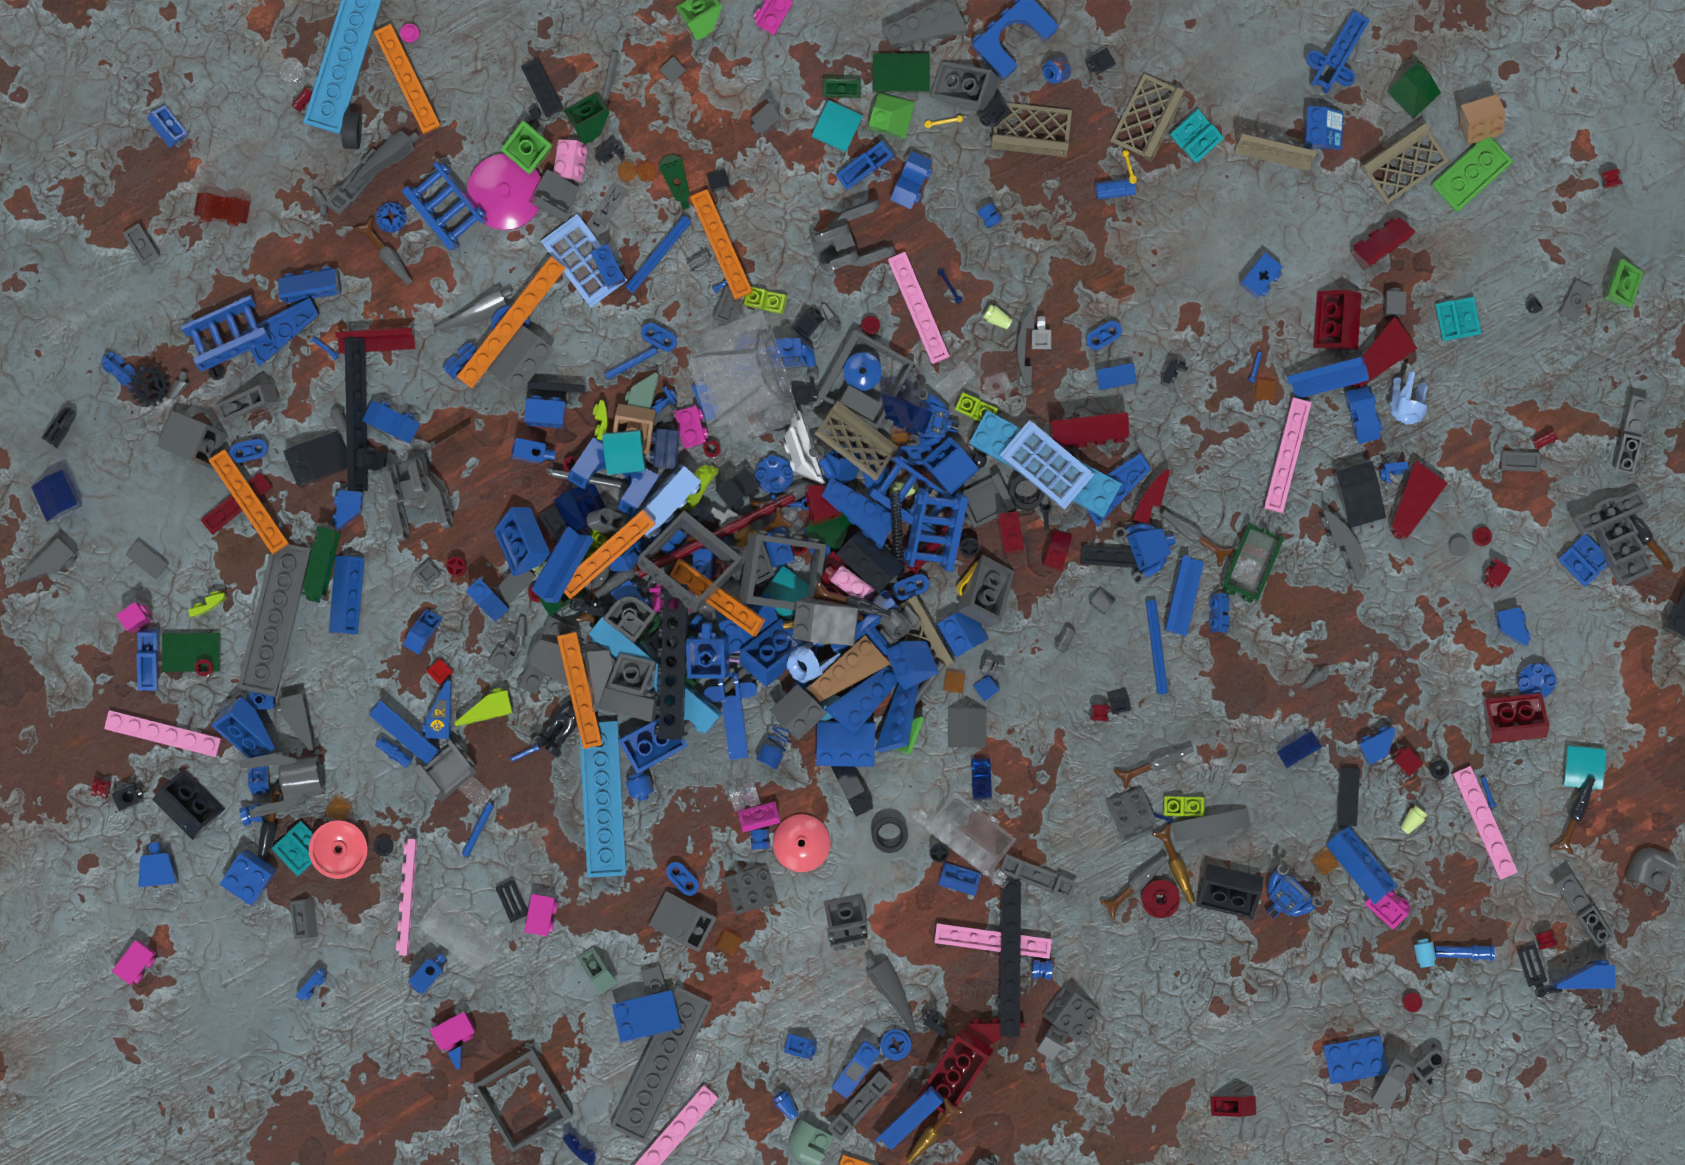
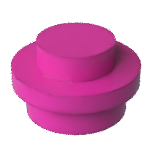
M406 24L401 28L400 36L403 41L413 43L419 38V30L413 24Z

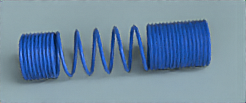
M796 680L792 688L796 684H798L805 692H807L806 688L814 680H810L805 683H801L800 681ZM772 726V730L786 740L767 735V738L782 749L763 744L756 760L777 770L784 756L779 751L787 752V750L771 738L791 743V741L774 728L788 732L787 730Z

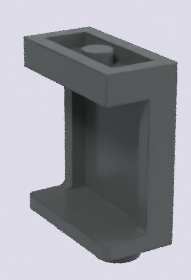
M999 473L978 485L960 492L969 498L964 519L968 527L972 526L973 530L996 519L999 514L1008 513L1015 509Z
M451 740L447 741L449 746L425 767L419 764L414 768L434 796L441 802L477 772L473 767L475 765L473 760L468 755L465 757L462 754L464 749L458 742L454 744Z

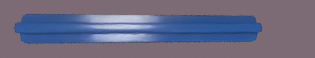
M682 216L628 282L626 289L629 292L634 293L691 224V220L687 216Z
M1156 600L1146 601L1157 693L1162 695L1168 693L1157 602Z

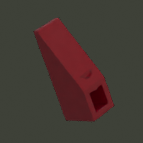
M982 1019L970 1020V1023H966V1032L988 1046L1004 1038L1000 1037V1019H990V1023H982ZM1020 1020V1028L1025 1026V1023Z

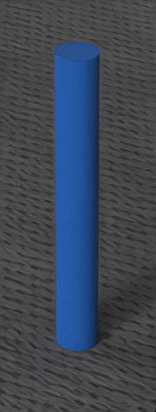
M654 346L604 374L607 380L658 354Z
M487 802L462 855L469 857L494 805Z

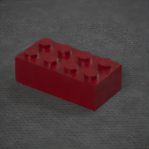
M961 1028L917 1097H920L932 1086L943 1099L947 1098L953 1106H958L994 1049ZM944 1101L936 1108L943 1114L945 1113Z

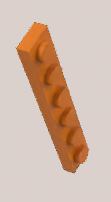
M389 24L375 31L374 34L423 134L441 127L392 25Z
M708 189L690 196L734 300L752 294V289Z
M225 449L210 458L209 462L272 555L289 545Z
M643 509L578 566L564 593L570 599L574 597L650 530L656 522Z
M678 559L670 573V576L679 583L687 584L689 590L698 597L714 583L683 559ZM721 587L707 601L709 605L752 636H757L765 622L763 617Z
M573 632L557 636L582 747L587 749L602 745L595 712H593L577 634Z

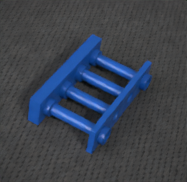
M435 162L433 165L437 171L419 187L407 186L402 192L448 250L454 251L460 246L457 243L460 235L475 222L479 221L486 224L488 220L485 218L486 213L483 209L476 207L449 173L451 172L450 168L445 163ZM443 176L449 186L429 203H425L421 198L423 196L422 193ZM455 191L461 200L441 218H437L433 213L434 208ZM467 206L473 215L456 230L449 232L445 228L446 223Z
M251 295L242 297L237 302L199 319L188 321L185 325L181 326V330L186 337L192 336L199 354L193 360L201 372L271 341L264 327L258 328L251 311L257 305ZM244 312L251 332L241 336L234 316ZM226 320L234 339L223 344L216 324ZM209 328L216 344V348L206 352L198 333Z
M892 456L890 458L895 463V466L880 488L877 487L876 490L870 488L866 495L883 507L892 511L890 509V499L885 497L886 491L900 470L904 469L911 475L900 490V502L903 501L917 479L926 485L924 489L929 492V495L933 490L944 499L952 500L954 496L953 493L950 495L945 489H940L907 465L908 461L901 456H898V458ZM915 503L910 510L905 511L901 508V519L910 526L913 523ZM935 505L929 516L937 517L944 506ZM931 523L922 524V534L934 535L936 532L931 529L933 527Z
M920 488L919 493L915 496L916 508L908 547L904 551V562L910 567H914L915 559L939 562L945 571L953 572L969 498L963 493H956L955 498L952 500L929 497V492L924 488ZM926 504L951 507V516L944 518L924 515ZM922 524L945 525L948 527L947 535L944 537L921 534ZM919 541L944 544L945 547L941 555L917 552Z

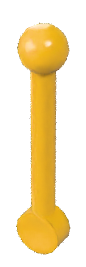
M958 115L956 118L935 122L926 121L924 126L929 129L934 125L955 121L962 122L964 118L962 115Z
M1124 150L1122 156L1125 157L1130 174L1129 182L1134 184L1137 181V177L1134 176L1128 157L1129 151Z

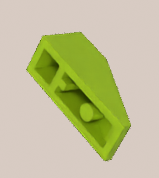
M503 688L492 690V694L487 695L455 722V726L459 727L513 714L509 691H504Z

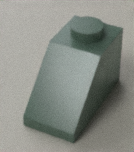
M652 374L631 388V392L627 391L625 402L628 403L627 405L652 409L659 374Z
M594 947L578 957L591 982L601 994L617 984L613 974Z

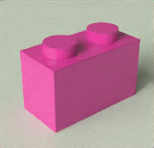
M134 602L116 615L126 631L135 633L153 620L150 616L152 612L148 606Z
M538 894L531 895L524 932L542 936H549V933H553L555 922L552 921V916L557 913L558 902H555L556 898Z
M135 940L112 972L129 985L138 984L144 977V970L147 967L150 968L155 963L156 959L154 957L157 953L140 940Z
M465 1011L430 1029V1032L440 1051L445 1048L447 1052L455 1048V1043L462 1039L463 1042L472 1039L476 1029Z

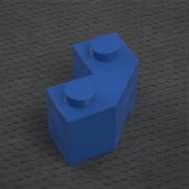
M911 152L890 200L909 209L912 208L914 203L918 204L922 193H920L925 179H929L933 169L930 167L933 160Z
M1368 386L1346 391V404L1352 417L1353 433L1358 444L1381 439L1380 431L1383 430L1381 420L1377 417L1374 393H1370Z
M372 400L362 421L401 441L411 444L420 426V423L414 420L415 416L407 412L404 415L390 409V404L382 400L379 403Z

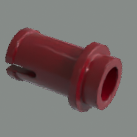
M304 87L297 99L292 101L293 104L291 106L298 112L305 110V106L311 99L312 91Z
M1553 429L1547 430V433L1532 439L1536 450L1550 443L1554 444L1558 440Z

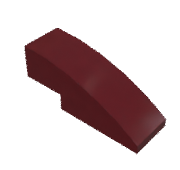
M1169 469L1160 474L1146 490L1136 508L1133 522L1148 524L1152 508L1161 507L1170 473Z

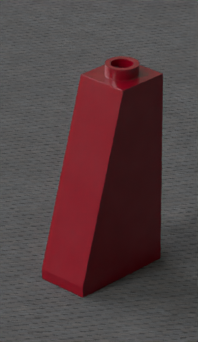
M1396 317L1387 324L1362 356L1365 358L1369 380L1353 384V387L1362 388L1417 349V346Z
M1415 461L1411 466L1389 527L1392 531L1391 534L1398 540H1406L1448 484L1418 461Z

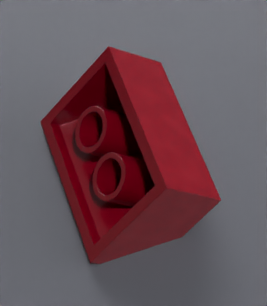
M1400 217L1396 220L1391 218L1383 224L1385 228L1380 231L1378 229L1374 230L1368 235L1370 237L1365 242L1360 240L1353 245L1354 250L1351 254L1362 270L1365 271L1409 240L1416 233L1415 230Z
M1348 289L1317 291L1313 348L1342 351L1358 350L1362 293Z
M1542 693L1484 700L1486 729L1490 744L1547 738L1550 725Z

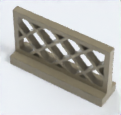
M1144 74L1110 142L1144 157L1145 160L1153 162L1186 96L1185 90L1179 87L1175 88ZM1147 80L1154 84L1155 89L1145 93L1143 85ZM1167 89L1172 92L1170 98L1161 100L1159 91ZM1157 93L1159 102L1149 105L1146 96ZM1144 97L1147 106L1136 110L1135 101ZM1161 105L1163 109L1162 114L1153 117L1150 108ZM1149 110L1151 118L1140 122L1138 113ZM1136 114L1138 123L1127 126V117ZM1153 122L1155 127L1153 132L1145 134L1142 125ZM1140 126L1143 135L1132 139L1129 130ZM1127 131L1130 140L1125 142L1117 140L1119 133ZM1144 138L1146 145L1143 151L1136 149L1133 142Z
M1005 103L1012 114L1003 119L997 127L993 128L991 149L1067 157L1072 110ZM1021 110L1027 111L1030 114L1024 121L1017 115ZM1040 112L1046 113L1049 117L1043 123L1036 117ZM1067 115V121L1060 125L1055 117ZM1014 116L1020 124L1012 129L1007 121ZM1033 118L1039 126L1031 131L1026 123ZM1051 120L1058 127L1052 133L1045 128V125ZM1003 124L1009 130L1005 135L997 134V128ZM1023 126L1028 134L1024 137H1019L1015 131ZM1042 129L1047 136L1044 139H1038L1034 133ZM1061 131L1065 136V142L1056 141L1053 135Z
M1427 123L1420 124L1360 166L1385 204L1390 203L1449 162L1429 131L1430 128ZM1425 136L1430 140L1429 149L1420 148L1421 139ZM1406 149H1416L1414 160L1404 158ZM1419 150L1428 152L1427 162L1417 161ZM1431 154H1439L1442 161L1438 164L1430 163ZM1390 160H1400L1398 171L1388 169ZM1403 161L1413 162L1411 173L1401 171ZM1416 163L1426 165L1424 174H1414ZM1377 169L1384 170L1383 181L1376 180L1372 173ZM1388 171L1397 173L1396 184L1386 182ZM1401 174L1410 176L1408 185H1399ZM1385 185L1395 186L1394 194L1389 198L1384 193Z
M1239 134L1234 154L1309 171L1317 151Z
M839 401L828 411L815 433L816 436L875 481L898 449V446ZM822 430H829L831 436L826 435ZM835 430H840L842 436H837ZM839 441H844L846 448H843ZM850 441H855L857 448H852ZM854 453H859L862 460L856 458ZM865 453H871L873 460H867ZM876 454H879L884 460H878ZM869 465H875L877 472H874Z
M918 595L900 604L897 610L901 612L903 607L909 605L921 619L918 624L922 628L920 636L908 632L904 641L908 640L909 635L919 638L918 641H921V639L928 640L931 643L930 650L932 655L939 657L940 661L946 665L945 667L956 662ZM880 622L882 629H884L885 626Z

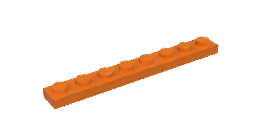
M550 256L458 373L456 376L471 389L474 387L566 269L553 257Z

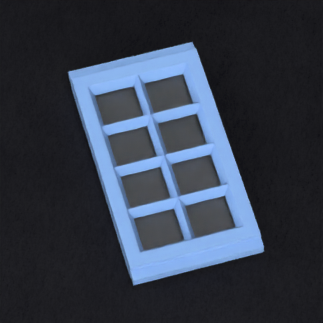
M578 214L541 240V243L550 255L566 268L563 272L591 308L625 283L623 282L609 290L607 289L591 255V251L602 246Z
M1030 420L1000 454L1007 463L1064 510L1094 476L1087 467Z

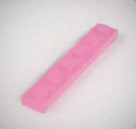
M906 252L889 258L888 263L931 364L933 365L950 358Z
M1292 398L1264 509L1283 513L1312 402Z
M110 710L104 727L106 730L217 757L222 740L214 736Z
M1471 766L1453 773L1454 780L1498 879L1501 880L1517 873L1515 864Z
M408 839V843H404V854H407L406 862H403L402 865L405 881L401 882V893H404L403 901L400 900L399 904L402 920H398V931H401L400 939H397L396 951H399V955L405 956L409 955L418 839Z
M937 924L934 943L1001 952V932ZM1021 935V955L1049 959L1052 939Z
M704 1085L635 1165H661L719 1097Z

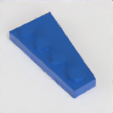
M310 298L257 324L258 328L264 327L271 341L251 349L259 367L319 316ZM249 328L248 330L242 332V335L244 336L250 333L251 329Z
M1141 453L1107 475L1122 485L1105 516L1102 518L1086 509L1097 527L1151 470Z
M830 478L821 496L836 510L844 513L853 525L856 524L863 531L862 533L867 538L870 537L876 542L875 545L881 549L893 525L891 524V518H893L890 516L892 515L891 511Z
M887 666L828 706L825 711L855 735L898 683L895 673Z
M900 683L898 684L875 748L877 752L882 753L908 746L919 683L906 690Z

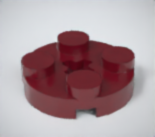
M1156 880L1150 882L1144 888L1141 902L1144 910L1150 916L1166 918L1177 911L1180 895L1178 889L1171 882ZM1164 894L1166 902L1164 904L1161 902L1157 904L1156 896Z

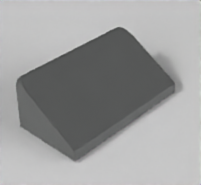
M530 571L518 576H513L511 572L494 591L510 605L535 576Z
M313 898L290 901L294 940L317 937L318 932Z

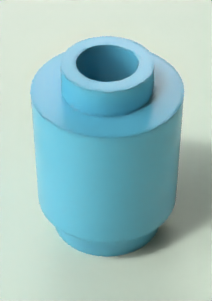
M1428 939L1417 940L1414 949L1420 968L1434 966L1436 955L1433 942H1429Z

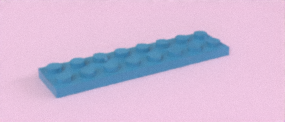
M341 0L303 121L304 124L341 135L343 115L345 112H348L382 0Z
M987 410L968 445L1016 470L1000 454L1021 431V428ZM1031 435L1024 444L1034 451L1043 440ZM1045 444L1037 455L1047 462L1055 453V450ZM1021 446L1013 458L1022 465L1031 454ZM1058 455L1050 465L1060 473L1068 461L1061 455ZM1034 457L1026 469L1035 476L1044 465ZM1081 462L1094 476L1072 502L1103 518L1122 484ZM1072 465L1063 476L1073 483L1081 472ZM1047 468L1038 479L1046 486H1049L1057 475ZM1060 479L1051 490L1062 496L1070 486Z
M618 721L597 722L602 745L583 749L580 738L587 878L626 875Z

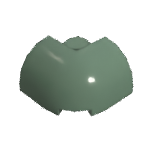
M800 1118L790 1136L789 1150L792 1156L804 1165H820L834 1136Z

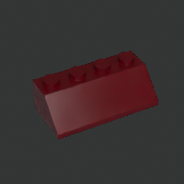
M1128 412L1051 421L1049 425L1051 438L1065 450L1068 449V446L1076 445V448H1084L1090 443H1095V446L1106 445V441H1114V444L1124 443L1125 439L1129 438Z

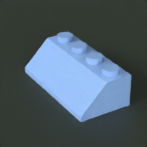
M679 464L638 511L640 513L644 509L656 522L644 534L647 538L657 536L661 531L660 526L664 522L668 523L674 517L673 512L677 508L681 509L687 503L686 498L690 494L694 495L699 490L701 481L685 466Z

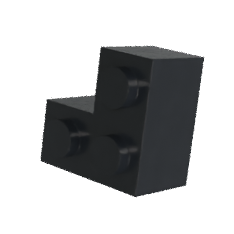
M745 468L733 479L730 478L715 491L729 510L734 509L737 511L744 505V500L748 497L752 499L760 493L758 491L760 485Z

